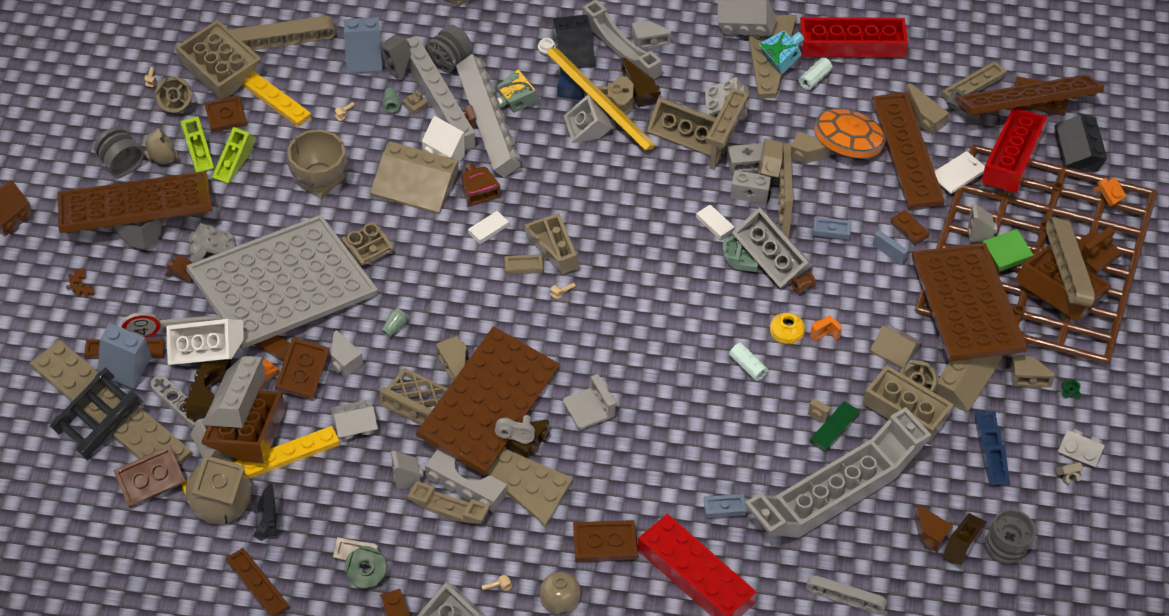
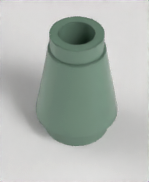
M391 87L385 90L382 104L383 108L389 113L396 112L400 107L396 90Z
M396 308L390 312L381 332L390 338L407 323L408 316L402 310Z

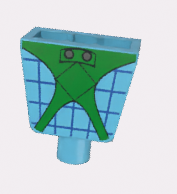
M781 31L759 45L762 53L783 74L801 56L798 45L804 41V38L800 32L790 37L785 31Z

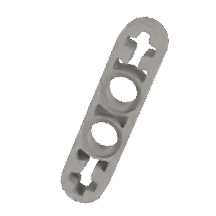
M154 377L151 380L152 392L193 429L196 424L195 420L188 419L186 412L180 411L185 398L188 397L166 377ZM158 384H159V385H163L165 391L163 390L162 387L156 386V385H158ZM171 394L178 395V398L175 400L167 399Z
M810 576L806 584L807 591L812 594L875 614H882L885 611L887 601L880 595L819 576Z

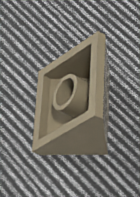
M890 324L883 325L870 352L902 369L910 362L923 342Z

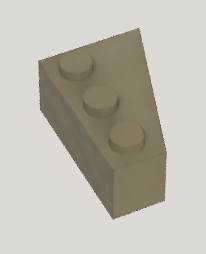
M560 213L524 225L527 238L561 274L580 268L576 252Z

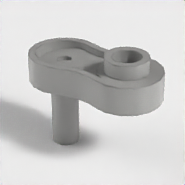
M528 415L523 417L522 423L515 422L509 418H501L495 425L497 436L513 439L525 444L533 441L535 429L530 424L531 417Z

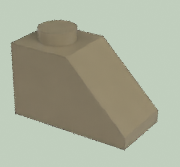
M799 131L791 145V159L805 164L828 158L831 154V149L825 146L817 137Z
M764 139L757 174L771 176L774 179L779 177L782 163V142Z
M1013 356L1010 365L1012 386H1052L1054 373L1037 359L1031 356Z

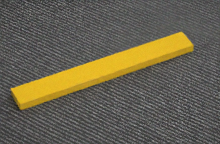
M550 48L547 51V54L642 148L652 150L656 146L560 50Z

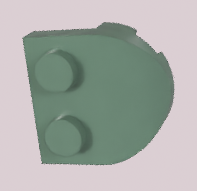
M735 236L726 237L723 242V254L727 263L737 270L757 272L759 263Z

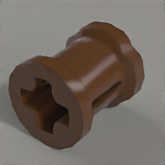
M808 271L804 276L792 279L791 284L795 293L801 294L803 290L809 287L814 288L816 280L813 274Z

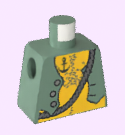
M519 69L497 87L500 97L497 98L500 102V109L507 105L512 112H516L539 101L536 90Z

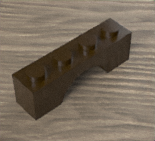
M231 359L200 362V370L196 371L195 382L190 385L189 397L185 398L183 409L186 410L188 419L198 420L206 417L215 397L214 393L207 390V388L223 380L226 371L232 366Z

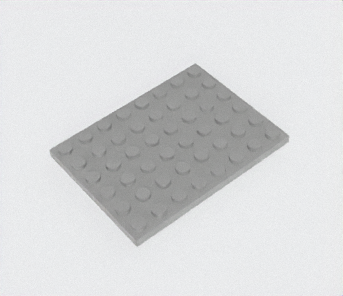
M322 215L187 265V272L221 320H243L244 340L240 345L241 349L378 295L376 286Z

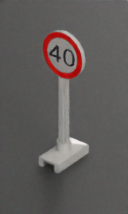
M139 312L127 316L122 321L121 328L149 338L155 335L160 328H167L166 326L221 319L217 315L159 320L154 314Z

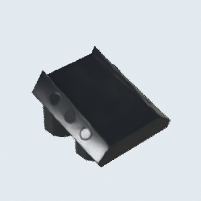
M269 484L264 489L253 510L256 513V531L253 537L260 541L276 536V501L272 484Z

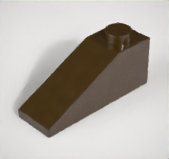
M625 57L621 58V72L624 77H628L633 83V98L637 107L656 104L658 97L661 95L659 85H656L652 77Z
M968 513L950 536L942 557L953 564L961 566L986 526L987 521Z

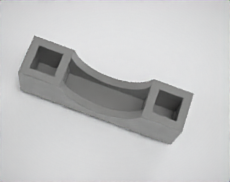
M439 449L425 465L426 477L430 481L443 485L448 491L460 494L467 501L473 499L490 505L489 510L493 513L507 496V484L490 475L481 480H468L460 476L456 471V459Z

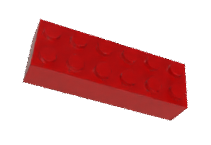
M800 17L798 32L804 38V41L800 43L801 57L906 58L908 37L905 18Z
M1018 108L1011 110L985 164L981 183L1017 193L1044 135L1048 116Z
M668 513L638 537L637 551L710 616H742L755 605L757 591Z

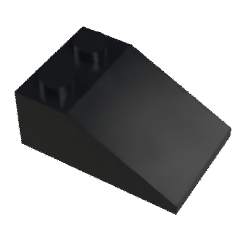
M588 15L553 18V37L556 48L578 69L596 67Z

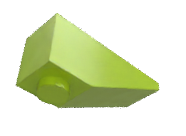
M199 116L182 120L180 127L195 172L214 169Z
M233 127L212 178L229 184L250 155L256 138L249 132Z

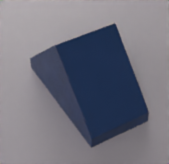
M562 69L557 84V97L581 101L585 98V91Z

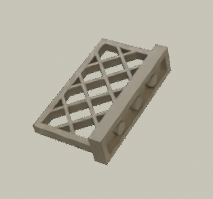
M732 88L706 137V143L712 145L709 169L715 170L740 121V115L749 98V93Z
M404 368L387 388L383 387L380 390L379 405L422 425L432 409L426 406H436L441 399H437L436 394H444L448 388ZM407 376L413 379V381L403 382L402 379ZM426 385L430 389L420 390L419 386ZM415 386L416 391L406 392L405 388ZM401 388L403 393H397L392 390ZM432 395L433 399L423 401L422 396ZM418 396L420 401L415 402L409 398Z

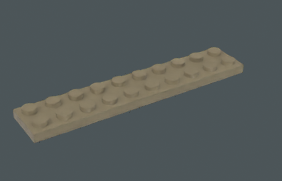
M61 340L30 362V366L34 371L71 402L90 384L98 373ZM107 387L97 395L112 409L121 401ZM92 401L84 409L98 424L107 416ZM140 407L111 436L137 459L169 445L173 449L179 466L193 455L187 446Z

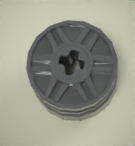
M449 24L426 43L425 49L438 69L450 72L472 53L473 47L469 37L462 29Z
M121 127L106 130L98 137L94 145V153L114 176L121 177L132 173L143 160V150L128 132Z
M1008 509L998 513L985 537V547L990 556L1005 564H1013L1022 560L1036 534L1033 520L1020 510Z

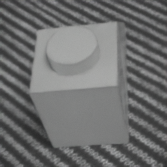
M651 21L632 23L631 36L634 45L640 49L670 45L671 31Z
M972 204L968 223L970 242H983L997 234V223L993 222V216L977 204Z
M336 330L333 334L331 366L336 373H341L344 377H347L363 365L362 353Z
M391 451L396 489L410 488L414 486L416 481L420 482V477H423L422 466L417 464L416 458L398 451Z

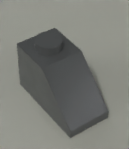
M395 34L379 46L389 74L401 79L403 78L411 52L407 39Z

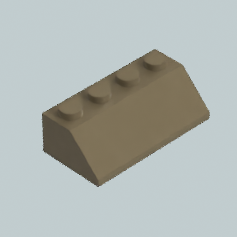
M658 97L647 132L711 156L712 145L706 143V137L717 117L667 98Z
M1000 355L949 362L938 379V387L935 394L954 404V407L968 413L1003 357Z
M888 365L883 368L865 390L863 399L865 406L887 419H890V416L906 407L932 435L927 442L929 444L941 430L954 405Z

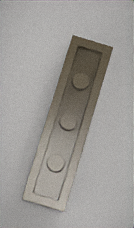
M994 61L944 89L941 96L948 100L954 88L961 90L965 94L977 93L1004 78L1007 71Z

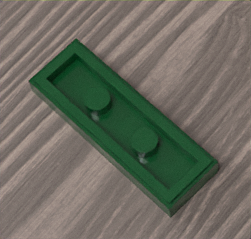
M843 401L810 438L809 443L826 453L860 415V410Z

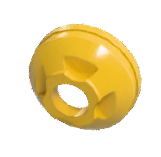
M781 313L773 318L770 325V333L780 343L794 344L803 338L805 325L799 316L793 313ZM785 319H791L794 322V324L788 326L785 325L783 321Z

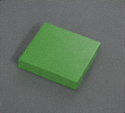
M1017 229L983 241V243H986L998 271L1022 264L1034 256Z

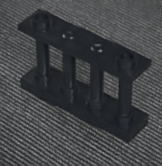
M106 367L96 374L90 384L49 425L58 435L64 431L77 442L79 446L75 450L87 461L144 402L132 390L126 394L111 380L115 376ZM105 387L121 400L114 409L97 396ZM91 401L107 414L99 424L84 411ZM77 416L93 429L86 438H83L70 426Z

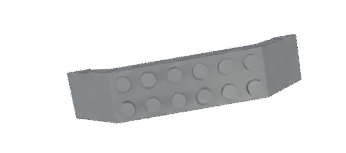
M905 407L890 416L887 423L871 440L776 496L763 495L761 492L746 501L745 506L770 535L799 538L894 481L929 441L932 435Z

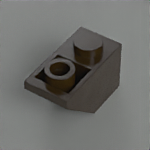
M544 419L530 422L535 429L533 441L525 444L509 439L508 450L528 459L532 454L535 455L540 447V443L543 440L545 441L550 435L549 420Z

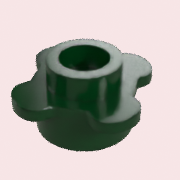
M1072 379L1063 381L1061 383L1063 388L1062 396L1065 398H1080V383Z

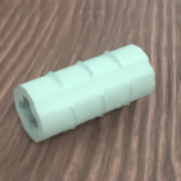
M821 58L818 62H815L799 78L801 87L805 90H810L816 86L832 70L831 62L827 58Z
M742 343L736 344L731 349L729 355L754 380L759 381L767 374L768 369Z

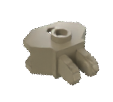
M619 76L614 82L608 83V86H597L625 115L633 109V83L628 77Z

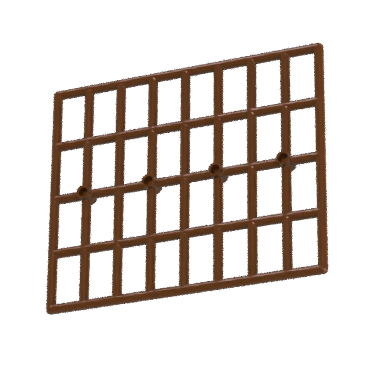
M974 144L971 146L969 153L974 158L976 153L990 156L992 149ZM1032 159L1030 166L1057 172L1056 181L1051 185L1024 178L1021 185L1051 192L1048 205L1010 196L1011 192L1006 190L1002 194L967 184L955 191L936 248L953 247L945 245L949 231L969 236L968 228L952 224L956 211L966 214L971 212V207L959 204L963 191L1001 201L997 214L989 212L993 216L994 223H997V234H994L993 237L998 235L1001 223L1038 232L1036 246L1027 244L1033 255L1044 249L1045 239L1048 238L1046 224L1048 219L1053 217V214L1090 223L1091 228L1089 232L1094 229L1098 231L1099 226L1105 228L1110 226L1114 230L1137 235L1134 249L1114 244L1122 251V254L1132 256L1128 270L1108 265L1102 270L1126 277L1122 291L1110 288L1106 293L1107 295L1120 298L1117 311L1114 312L1094 306L1089 312L1114 319L1110 333L1070 323L1071 318L1067 314L1064 315V319L1061 321L1025 311L1027 297L1043 299L1038 298L1036 294L1028 289L1002 282L1005 291L1020 294L1018 303L1012 308L1018 325L1024 318L1061 328L1057 342L1022 334L1026 343L1109 364L1157 191L1117 180L1124 190L1148 195L1145 208L1122 202L1109 206L1102 193L1098 197L1063 188L1065 175L1097 183L1106 177ZM1061 195L1096 203L1097 207L1094 217L1057 208V201ZM1008 203L1046 212L1044 220L1040 225L1004 216ZM1107 206L1143 215L1140 229L1101 219L1104 207ZM1074 234L1076 241L1084 237L1081 235ZM1022 264L1008 269L1020 271ZM922 287L915 306V312L933 317L931 309L924 307L926 295ZM1068 330L1108 341L1105 354L1100 355L1064 345Z

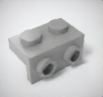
M1072 429V431L1067 430L1058 453L1096 468L1105 448L1102 440L1092 436L1090 439L1083 437L1084 433L1076 429Z

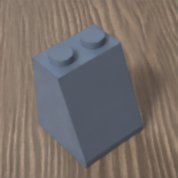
M379 17L343 19L347 75L383 73L381 49L379 46L381 44Z
M109 323L100 338L98 372L106 367L115 376L111 381L134 390L152 358L146 339L143 336Z

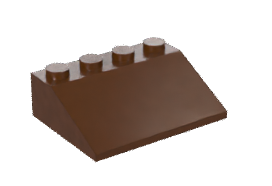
M1049 245L1025 261L1015 279V282L1019 283L1022 288L1033 292L1038 298L1047 301L1055 309L1061 310L1069 318L1078 322L1088 315L1112 286L1087 270L1095 293L1093 304L1088 307L1070 303L1052 247Z
M259 390L243 428L208 425L201 441L202 444L243 462L264 463L286 410L282 392Z

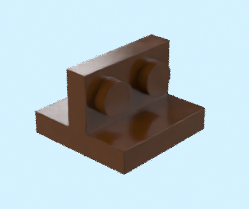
M1110 226L1101 233L1094 229L1077 241L1085 267L1095 275L1121 257L1122 251L1112 244L1115 230Z

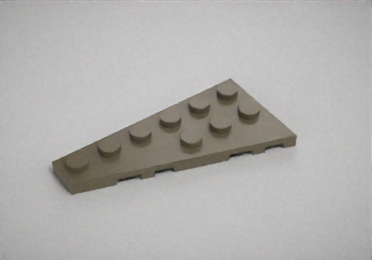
M797 15L775 16L777 20L771 36L747 35L758 99L776 98L782 75L762 53L759 44L781 31H785L792 37Z
M783 143L782 163L779 173L778 225H781V230L789 238L793 206L791 144Z
M507 449L502 450L487 474L484 475L486 477L490 475L507 484V495L517 504L522 505L528 514L536 517L545 528L573 483L572 477Z

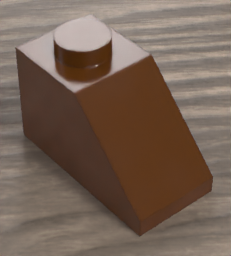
M918 505L914 521L920 543L927 549L938 553L950 538L953 525Z

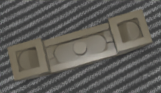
M419 481L415 482L408 495V499L420 507L459 522L482 523L490 509V505L473 499L470 502H466L436 492L434 486Z

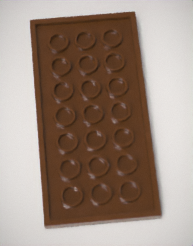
M207 171L58 192L59 233L67 234L79 230L90 231L100 227L110 228L114 225H130L134 222H149L155 219L166 220L170 217H186L190 214H206L212 211Z
M986 243L912 251V259L949 362L1024 353L1027 351V345Z
M493 326L417 430L416 436L479 473L486 475L509 440L496 435V422L501 418H509L515 422L522 423L523 417L533 407L559 369L560 363Z

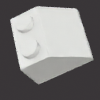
M434 116L422 140V150L458 160L459 163L465 156L464 132Z

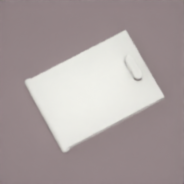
M966 151L937 169L935 174L939 184L952 194L982 175L985 166Z

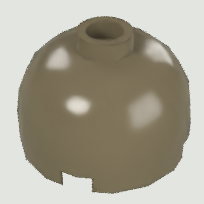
M179 77L163 79L155 90L158 105L168 112L178 113L183 111L190 105L192 100L190 85Z
M158 127L148 134L145 140L147 150L144 153L149 160L153 159L156 163L164 165L179 159L176 149L172 151V142L163 129Z
M912 361L901 369V374L933 393L936 392L939 377L936 370L930 364L924 361Z
M558 571L548 575L540 586L542 606L553 614H560V612L570 613L575 610L581 600V588L578 580L566 572Z

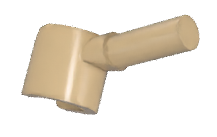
M150 67L149 74L145 75V86L155 87L156 77H153L154 67Z
M352 102L346 107H337L335 109L337 113L335 117L338 121H343L347 117L346 112L354 107L355 104Z
M572 283L562 288L553 285L550 289L553 292L550 295L555 299H560L564 292L574 288L575 284Z
M502 575L498 578V581L482 585V589L486 590L500 586L503 591H508L512 588V584L508 576Z

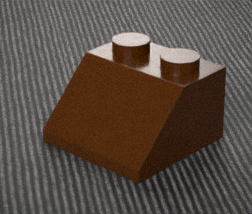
M12 180L0 188V234L6 237L33 215L29 201Z

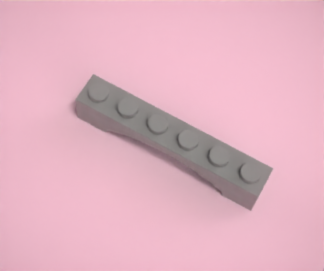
M594 0L582 7V15H588L590 29L620 58L625 57L652 77L653 80L661 76L662 60L652 51L646 52L628 40L614 24L607 13V9L598 0Z

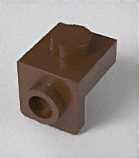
M180 254L174 259L170 258L165 266L167 268L165 276L169 277L173 273L189 283L192 278L187 272V265L192 264V262Z

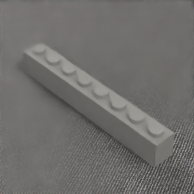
M418 36L407 39L411 52L407 65L437 117L464 132V150L474 148L475 132Z
M471 54L457 64L456 68L468 101L475 112L476 123L493 170L502 177H506L521 166L519 161L520 155L514 148L515 142L509 134L510 128L504 121L505 115L500 110V102L495 97V89L489 81L491 78L485 70L486 64L481 58Z

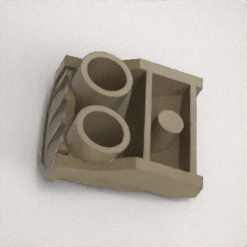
M374 222L368 223L361 230L352 231L346 237L341 238V242L347 246L361 266L369 264L394 250L385 233Z

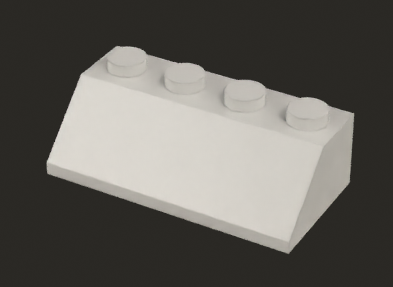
M223 319L166 326L168 365L232 359L244 340L243 320Z

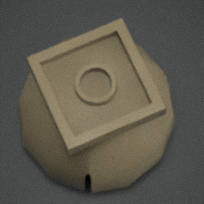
M322 129L305 131L296 136L295 139L293 138L287 149L288 167L294 176L293 183L322 200L345 178V172H343L347 162L345 145L335 133Z
M205 455L202 464L195 468L186 483V500L194 515L208 524L225 525V515L227 517V524L240 518L251 502L252 484L244 471L245 466L236 464L229 459H218Z

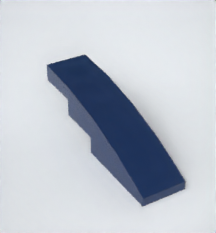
M996 411L977 412L975 414V421L989 485H1010L1005 445L1002 444L1001 430L998 428Z

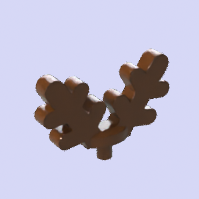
M81 268L79 271L75 269L74 276L69 274L70 285H66V289L71 288L77 297H80V293L85 298L88 295L95 294V290L91 289L90 285L83 287L81 279H86L85 268Z

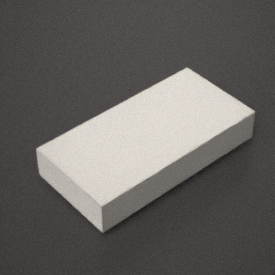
M711 205L696 213V218L720 240L731 234L735 229Z
M496 211L469 228L468 233L479 244H482L507 228L509 221Z

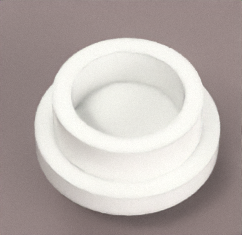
M543 38L538 44V50L543 54H547L550 48H556L554 41L550 38Z

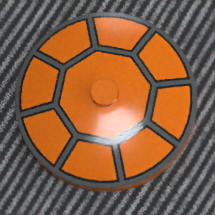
M836 108L823 111L818 115L814 125L817 138L825 146L849 157L869 158L876 156L882 151L886 141L885 133L878 123L868 116L853 110Z

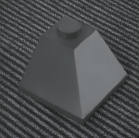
M155 219L149 222H134L130 225L120 224L112 227L129 246L145 250L157 242L164 220Z

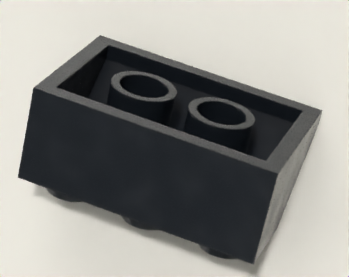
M1078 115L1055 124L1054 128L1065 167L1098 172L1108 158L1096 117Z

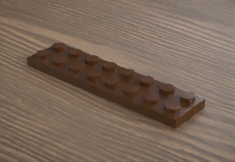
M1086 74L956 96V103L970 115L979 116L985 112L996 113L998 110H1013L1015 107H1030L1032 104H1047L1050 101L1061 102L1067 98L1078 99L1085 95L1095 96L1097 93L1104 92V85Z
M907 92L872 96L871 101L879 125L885 133V143L908 210L944 205L945 199Z

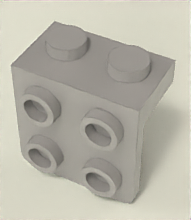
M735 77L707 88L705 91L706 113L709 115L718 114L731 89L734 88L748 93L746 85H743ZM748 101L741 112L740 118L747 116Z
M200 223L195 232H192L189 236L191 246L189 253L191 254L192 263L202 260L207 251L218 254L235 247V239L231 233L218 230L211 225Z
M596 374L591 376L589 389L565 397L563 404L577 428L582 430L615 417L617 401L614 395H610L605 380H601L600 376Z

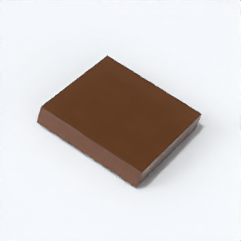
M240 96L204 102L211 133L233 129V127L247 126Z

